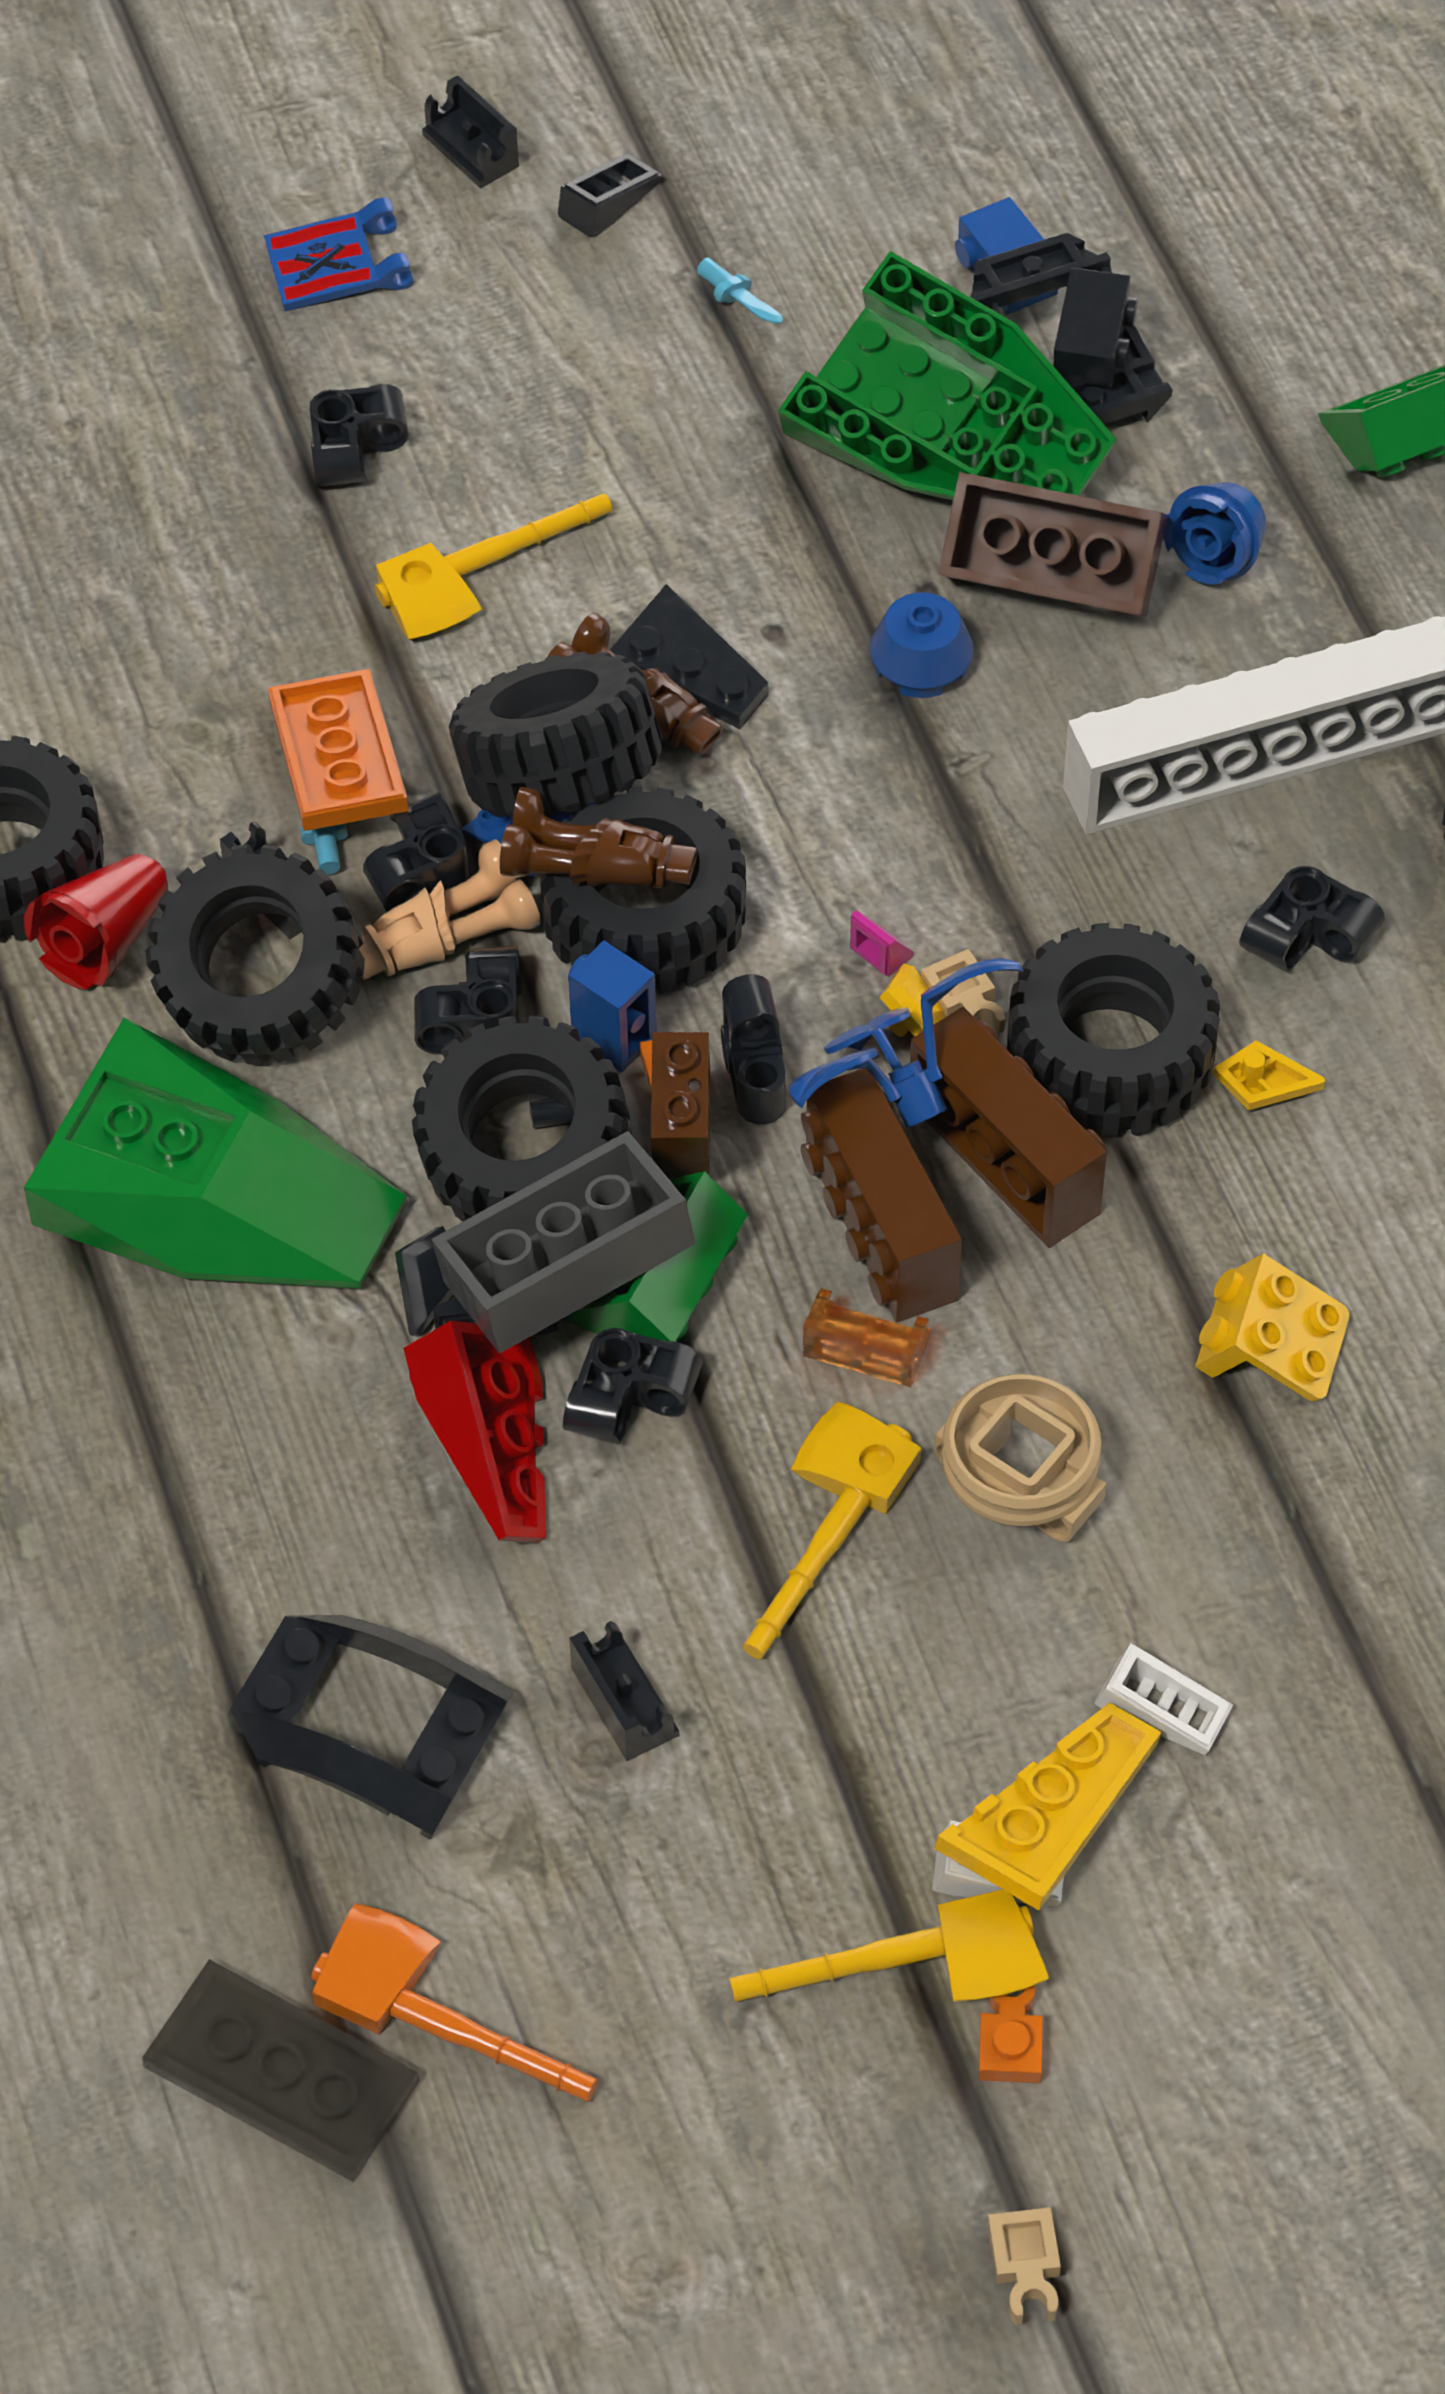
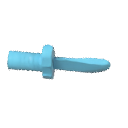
M705 258L700 262L697 267V273L715 287L714 296L717 301H726L727 303L739 301L757 317L771 323H782L783 318L780 313L749 292L752 282L745 275L737 274L732 276L710 258Z
M346 823L304 831L302 826L300 828L301 840L304 844L315 845L319 870L322 869L326 875L338 872L340 862L336 842L347 837Z

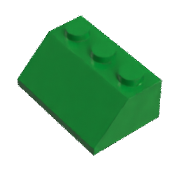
M1445 364L1318 413L1320 423L1356 471H1376L1377 477H1383L1406 469L1405 460L1420 455L1421 460H1426L1445 454Z
M705 1171L669 1179L686 1199L696 1244L563 1319L596 1334L610 1328H621L662 1341L678 1342L689 1327L688 1319L698 1301L712 1288L714 1283L712 1277L721 1261L736 1246L738 1242L737 1233L748 1214Z

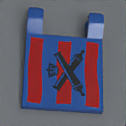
M386 197L378 198L371 201L358 212L264 235L284 312L379 287L403 290L413 284V277L409 270L410 263L406 254H392L374 267L364 232L384 235L395 231L397 223L393 215L394 209L390 199Z

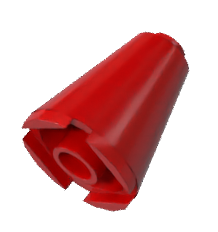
M133 854L39 895L28 904L24 915V926L29 943L37 939L45 953L39 958L41 963L59 980L77 989L87 990L92 985L98 984V987L103 985L113 976L158 909V901L164 891L169 888L166 872L155 859L142 854Z

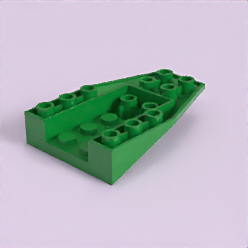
M892 251L888 252L862 289L865 308L817 376L805 371L778 409L784 435L905 490L950 500L954 499L959 472L1080 496L1117 443L1113 434L1016 323Z
M125 1017L24 1186L32 1225L183 1279L360 1289L407 1203V1196L279 1100Z

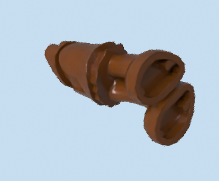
M592 612L578 627L572 645L561 641L550 651L547 657L557 655L566 657L577 652H587L588 655H595L597 652H608L615 657L616 655L608 647L611 632L608 621L598 613ZM657 668L642 670L663 742L671 741L670 747L679 750L685 746L698 755H703L719 739L723 732V725L708 717V707L699 704L688 691L675 683L667 673H660Z
M520 787L515 801L513 825L507 824L504 831L499 868L502 876L513 878L532 874H570L573 884L587 881L590 887L601 884L646 886L652 883L653 888H663L666 881L683 884L690 883L696 863L697 848L675 844V839L672 835H666L664 839V836L655 830L632 825L620 819L611 821L605 818L598 822L597 825L586 826L555 821L545 816L541 796L535 789Z

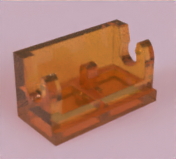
M820 1288L803 1325V1356L911 1388L930 1339L931 1329L927 1328L930 1319L918 1316L913 1328L836 1306L834 1301L830 1300L832 1291Z

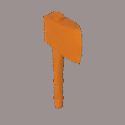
M358 1903L353 1905L337 1934L330 1952L322 1953L312 1971L311 1979L316 1981L312 1991L315 2006L378 2035L381 2034L392 2017H395L447 2042L472 2049L492 2058L496 2064L503 2063L555 2087L557 2092L562 2090L586 2102L591 2100L596 2091L598 2079L572 2068L570 2063L567 2065L511 2040L509 2035L504 2037L480 2026L461 2013L412 1992L434 1957L441 1941L424 1929L399 1916Z

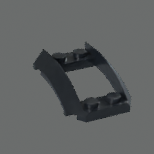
M1068 232L977 260L970 297L1001 315L999 307L1066 287L1071 267L1113 273L1110 266L1111 258L1107 252L1097 255L1085 249L1084 240ZM1135 325L1134 327L1125 326L1122 338L1130 339L1128 359L1125 369L1116 368L1113 387L1066 381L1103 424L1137 413H1141L1146 423H1148L1172 396V387L1169 382L1164 383L1155 370V360Z
M286 1615L234 1700L228 1715L239 1735L241 1733L244 1734L257 1757L256 1763L265 1768L267 1764L285 1768L322 1782L360 1800L387 1816L390 1812L421 1829L420 1834L431 1839L515 1690L430 1644L387 1627L344 1615ZM338 1644L388 1660L446 1689L401 1769L345 1742L292 1724Z

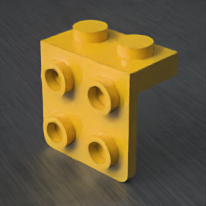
M1264 1253L1236 1269L1231 1268L1224 1272L1214 1288L1213 1295L1216 1298L1211 1317L1202 1328L1199 1336V1343L1202 1346L1195 1367L1214 1378L1247 1361L1311 1402L1324 1398L1328 1392L1349 1321V1311L1346 1306Z

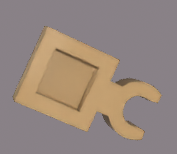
M966 949L921 969V977L930 989L954 972L977 962L970 950ZM986 973L959 983L938 1001L944 1010L945 1017L964 1006L978 1021L984 1020L991 1023L998 1034L1005 1031V1013L998 1004L992 1002L995 998V987Z
M1051 2207L988 2214L987 2228L996 2284L1015 2282V2286L1010 2293L1008 2308L1011 2321L1014 2325L1022 2324V2303L1031 2298L1038 2299L1044 2304L1047 2321H1055L1058 2309V2295L1054 2287L1044 2280V2278L1060 2277L1061 2269Z

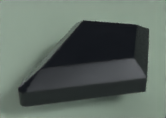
M444 1226L434 1228L395 1252L408 1331L411 1336L421 1335L434 1319L433 1307L447 1302L453 1295L444 1283L431 1240L446 1231Z

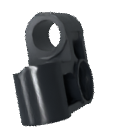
M377 384L370 387L344 390L329 389L315 395L310 402L311 450L316 487L367 482L363 452H389L402 447L408 441L409 432L404 399L401 390L396 386Z
M439 792L408 804V812L389 815L390 820L397 824L403 840L374 850L363 864V872L386 912L415 897L423 888L427 890L428 894L431 893L439 881L442 882L445 891L465 882L472 876L463 833L454 821L444 797Z
M1299 866L1286 873L1267 900L1252 913L1241 933L1239 946L1286 972L1290 971L1297 964L1309 943L1322 949L1333 959L1349 963L1357 958L1385 920V915L1381 906L1367 894L1347 887L1317 868Z
M518 946L469 949L465 953L466 982L429 986L420 990L414 996V1041L417 1047L431 1054H442L441 1049L453 1039H457L459 1043H462L470 1038L467 1030L483 1023L485 1030L499 1026L498 1018L515 1016L517 1023H519L518 995H521V975Z
M746 974L730 980L723 987V1025L720 1027L722 1051L726 1071L728 1074L730 1073L737 1110L740 1116L754 1124H769L778 1120L786 1109V1071L783 1062L779 1021L769 981L760 975Z
M610 1328L601 1331L590 1343L579 1377L570 1390L564 1410L563 1430L620 1444L626 1433L633 1405L646 1408L662 1416L679 1417L685 1414L703 1364L702 1357L691 1347L679 1342L662 1341L621 1328ZM611 1361L626 1363L618 1368H611L605 1365Z

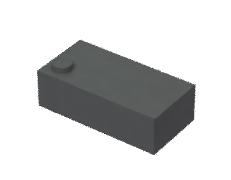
M629 1131L431 1239L444 1283L499 1354L696 1244L686 1199Z

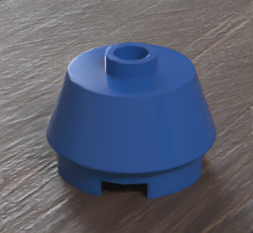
M1223 482L1189 488L1175 499L1170 512L1167 514L1168 518L1163 539L1167 551L1173 548L1178 558L1189 568L1185 572L1188 577L1205 584H1220L1223 581L1237 579L1252 568L1265 535L1266 517L1260 502L1249 490L1235 483Z
M925 592L908 594L896 600L885 613L870 641V655L878 676L881 677L883 674L887 680L899 686L900 694L914 698H929L943 694L944 686L954 682L958 677L963 678L965 676L967 668L972 661L974 651L970 633L956 607L942 596Z

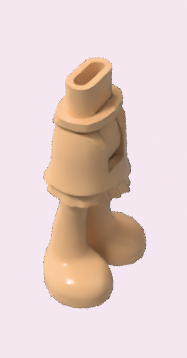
M494 839L481 847L479 851L480 869L465 882L444 891L443 884L439 881L429 894L423 888L415 897L382 915L373 926L371 924L365 926V935L362 936L364 944L359 948L365 958L364 975L361 978L366 980L383 971L387 976H391L397 973V969H408L431 962H444L445 955L454 954L455 946L469 939L507 928L529 930L539 926L541 923L540 914L526 884L522 880L516 881V878L500 874L501 843ZM496 900L494 903L465 917L453 921L449 920V917L487 901Z

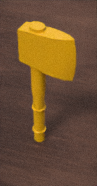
M606 493L586 501L579 500L578 504L534 522L529 521L525 526L490 537L446 556H443L432 543H428L376 565L378 584L374 585L377 598L383 607H390L399 627L408 640L449 628L482 610L476 597L460 576L497 562L535 543L539 545L542 540L584 523L589 524L591 520L612 512L611 501Z
M837 1401L809 1432L796 1455L791 1470L803 1479L838 1495L839 1498L814 1533L806 1552L796 1567L789 1570L788 1579L763 1616L756 1620L755 1628L742 1646L749 1656L759 1660L762 1659L774 1640L781 1636L780 1631L808 1589L814 1587V1580L824 1565L841 1547L865 1509L869 1507L885 1514L888 1513L921 1463L922 1448L911 1441L912 1437L905 1429L895 1424L886 1425L849 1404Z
M1001 1889L938 1904L940 1926L878 1940L855 1949L829 1955L825 1952L824 1956L765 1970L759 1968V1971L731 1977L729 1978L733 2000L738 2002L763 1995L767 1998L768 1994L827 1980L833 1982L836 1978L885 1970L944 1955L953 2001L977 2000L1008 1994L1048 1980L1049 1976L1032 1936L1034 1935V1929L1028 1907H1018L1013 1895Z

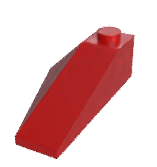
M449 1321L403 1347L409 1369V1378L416 1400L499 1541L539 1543L545 1540V1478L536 1468V1448L544 1445V1428L535 1424V1402L543 1399V1383L531 1336L499 1354L476 1323Z

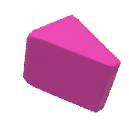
M858 910L851 914L850 948L882 974L890 977L903 963H907L913 957L914 951L878 923Z

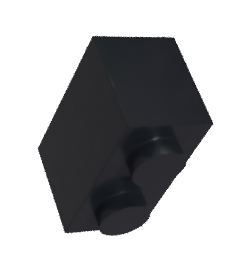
M1071 267L1053 358V367L1066 381L1113 387L1116 368H1126L1130 339L1122 337L1125 326L1134 327L1138 306V297L1129 296L1130 275Z

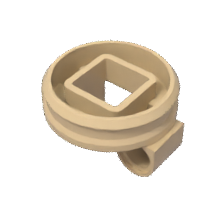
M1008 1374L981 1382L967 1391L956 1402L948 1415L946 1423L935 1435V1454L943 1465L944 1473L951 1489L968 1508L991 1521L1012 1526L1036 1525L1049 1537L1060 1542H1068L1105 1499L1107 1483L1097 1478L1101 1453V1434L1097 1420L1089 1406L1080 1396L1070 1388L1052 1379L1032 1374ZM1012 1420H1016L1056 1446L1055 1450L1031 1478L1024 1476L995 1457L1011 1437Z

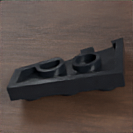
M665 584L610 649L616 656L626 657L641 670L657 668L660 673H667L675 683L688 691L699 704L708 707V714L739 730L768 696V682L667 584Z

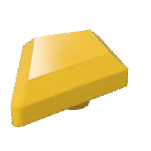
M903 963L896 971L879 997L891 1011L904 1007L909 1009L910 1016L907 1019L888 1026L899 1037H904L909 1031L914 1036L923 1032L920 995L929 989L916 968L906 963ZM939 1002L932 1009L933 1025L945 1018L944 1010Z
M1257 1040L1215 1066L1213 1070V1075L1248 1111L1320 1091L1325 1086V1078Z

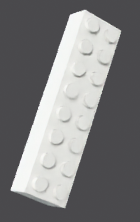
M1445 616L1432 617L1412 626L1397 630H1385L1375 636L1347 644H1335L1322 651L1296 658L1288 657L1275 664L1250 671H1238L1228 677L1199 685H1187L1178 691L1149 699H1137L1124 706L1102 712H1090L1077 719L1069 720L1063 789L1085 834L1098 832L1445 734Z

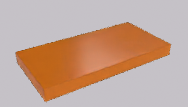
M370 669L268 688L270 706L304 831L409 811L407 795Z

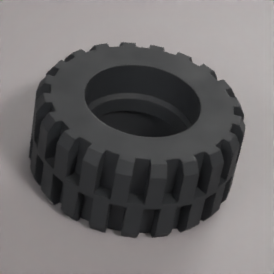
M577 652L566 657L557 655L547 657L545 661L534 664L529 662L517 666L516 670L509 673L502 672L492 677L489 683L485 685L480 684L472 689L469 697H463L458 702L456 710L453 711L449 724V734L467 794L471 801L493 816L502 818L505 815H509L512 819L520 787L535 789L540 794L546 817H551L554 813L566 811L570 813L581 810L582 806L593 802L598 804L608 800L609 796L616 792H624L633 786V782L636 779H643L650 772L651 766H655L663 743L644 673L626 657L621 655L613 657L608 652H597L595 655H588L587 652Z
M13 735L11 740H0V822L26 823L39 828L41 832L26 845L11 852L0 854V942L1 936L14 935L15 940L27 938L24 915L28 904L39 895L103 868L104 842L98 808L88 777L80 773L79 766L70 757L65 755L59 757L57 749L42 742L34 746L31 745L30 739Z
M630 787L625 794H612L608 800L591 806L587 804L582 806L581 810L570 812L571 821L563 819L561 823L586 826L597 825L598 822L605 818L611 821L620 819L632 825L655 830L661 833L664 839L666 835L674 836L675 844L696 847L697 858L690 883H681L688 891L673 902L646 909L624 907L607 900L599 892L608 884L590 887L587 881L573 884L570 874H540L543 927L546 938L552 942L553 951L560 961L565 964L571 962L572 967L581 955H589L604 940L655 974V989L659 990V994L675 991L676 985L682 982L690 986L704 979L705 969L707 968L712 972L717 970L727 960V951L730 952L736 948L742 936V926L745 924L746 919L745 855L741 853V843L736 833L729 827L726 828V820L711 808L705 812L703 810V802L687 794L681 799L674 796L673 790L657 787V792H643V787Z
M249 844L232 846V856L222 859L216 851L202 857L205 864L203 868L193 873L187 867L176 877L181 886L174 894L169 890L164 891L157 903L163 912L162 918H151L147 935L154 943V946H150L145 950L146 964L154 975L150 980L156 995L164 1004L165 1009L189 1038L201 1048L210 1047L216 1056L229 1061H233L237 1055H240L247 1064L263 1065L265 1054L273 1053L278 1062L295 1058L293 1048L305 1044L309 1051L323 1043L318 1035L323 1029L329 1026L332 1030L336 1031L346 1018L340 1011L344 1003L354 1005L360 992L354 980L355 977L364 975L365 958L359 950L364 943L360 928L353 918L354 914L341 893H339L333 881L322 869H314L309 859L296 852L287 858L282 849L276 846L263 845L260 854H254ZM272 913L292 918L300 926L303 933L301 956L291 974L277 987L259 995L239 997L224 994L213 985L209 977V964L212 952L220 937L235 923L253 915Z
M1109 923L1091 925V930L1081 932L1078 927L1062 933L1061 942L1056 943L1053 939L1047 941L1036 950L1035 958L1032 957L1025 961L1021 967L1023 972H1018V981L1013 984L1010 995L1007 1051L1013 1057L1019 1056L1025 1060L1031 1068L1034 1078L1049 1093L1054 1092L1064 1100L1070 1115L1085 1130L1088 1128L1102 1130L1101 1136H1118L1119 1130L1130 1129L1132 1135L1150 1131L1151 1124L1154 1122L1164 1126L1177 1119L1179 1108L1183 1111L1190 1109L1200 1098L1201 1089L1207 1087L1213 1072L1220 1024L1218 992L1211 987L1212 978L1206 968L1201 964L1194 966L1195 956L1181 944L1176 948L1171 946L1170 938L1154 930L1149 935L1140 932V926L1124 923V929L1109 928ZM1107 1009L1120 1010L1144 1019L1160 1035L1138 1047L1117 1050L1106 1049L1081 1040L1066 1025L1076 1017L1088 1012Z
M515 1016L498 1018L499 1026L485 1030L482 1023L467 1030L470 1038L462 1043H459L457 1039H453L441 1049L444 1057L441 1064L437 1061L430 1062L422 1075L426 1088L420 1087L417 1089L414 1097L413 1107L416 1116L412 1119L413 1136L428 1180L431 1181L435 1194L444 1206H452L455 1217L463 1222L621 1134L629 1131L632 1135L629 1123L630 1115L618 1073L612 1061L604 1058L602 1048L591 1037H584L580 1040L578 1029L564 1022L558 1023L556 1029L551 1028L546 1017L530 1016L528 1023H517ZM527 1094L545 1095L563 1102L574 1112L572 1123L563 1138L551 1149L533 1158L517 1161L501 1160L482 1153L472 1144L474 1132L482 1118L493 1107L512 1097Z

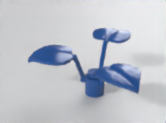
M1005 958L975 962L954 972L920 995L927 1068L922 1069L919 1060L902 1066L883 1031L884 1028L905 1020L910 1016L907 1007L899 1008L873 1018L866 1025H859L845 1031L823 1047L826 1054L835 1053L846 1047L857 1049L860 1052L820 1065L799 1076L789 1086V1093L793 1101L803 1108L808 1098L824 1083L846 1070L863 1068L885 1090L889 1101L895 1102L906 1127L916 1125L945 1111L947 1107L935 1083L936 1080L943 1078L937 1065L932 1015L933 1006L959 983L967 979L993 971L1023 972L1020 963ZM872 1036L877 1040L893 1070L888 1073L890 1080L872 1060V1058L878 1055L876 1048L861 1051Z

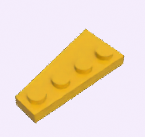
M1109 1702L1060 1740L1055 1750L1039 1763L1033 1761L1020 1771L1016 1776V1780L996 1796L993 1794L989 1795L976 1805L972 1815L958 1826L952 1824L940 1833L934 1849L1033 1908L1040 1910L1154 1751L1161 1732Z

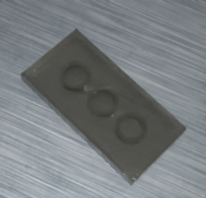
M210 1959L141 2058L144 2068L352 2182L356 2180L420 2081L418 2071Z

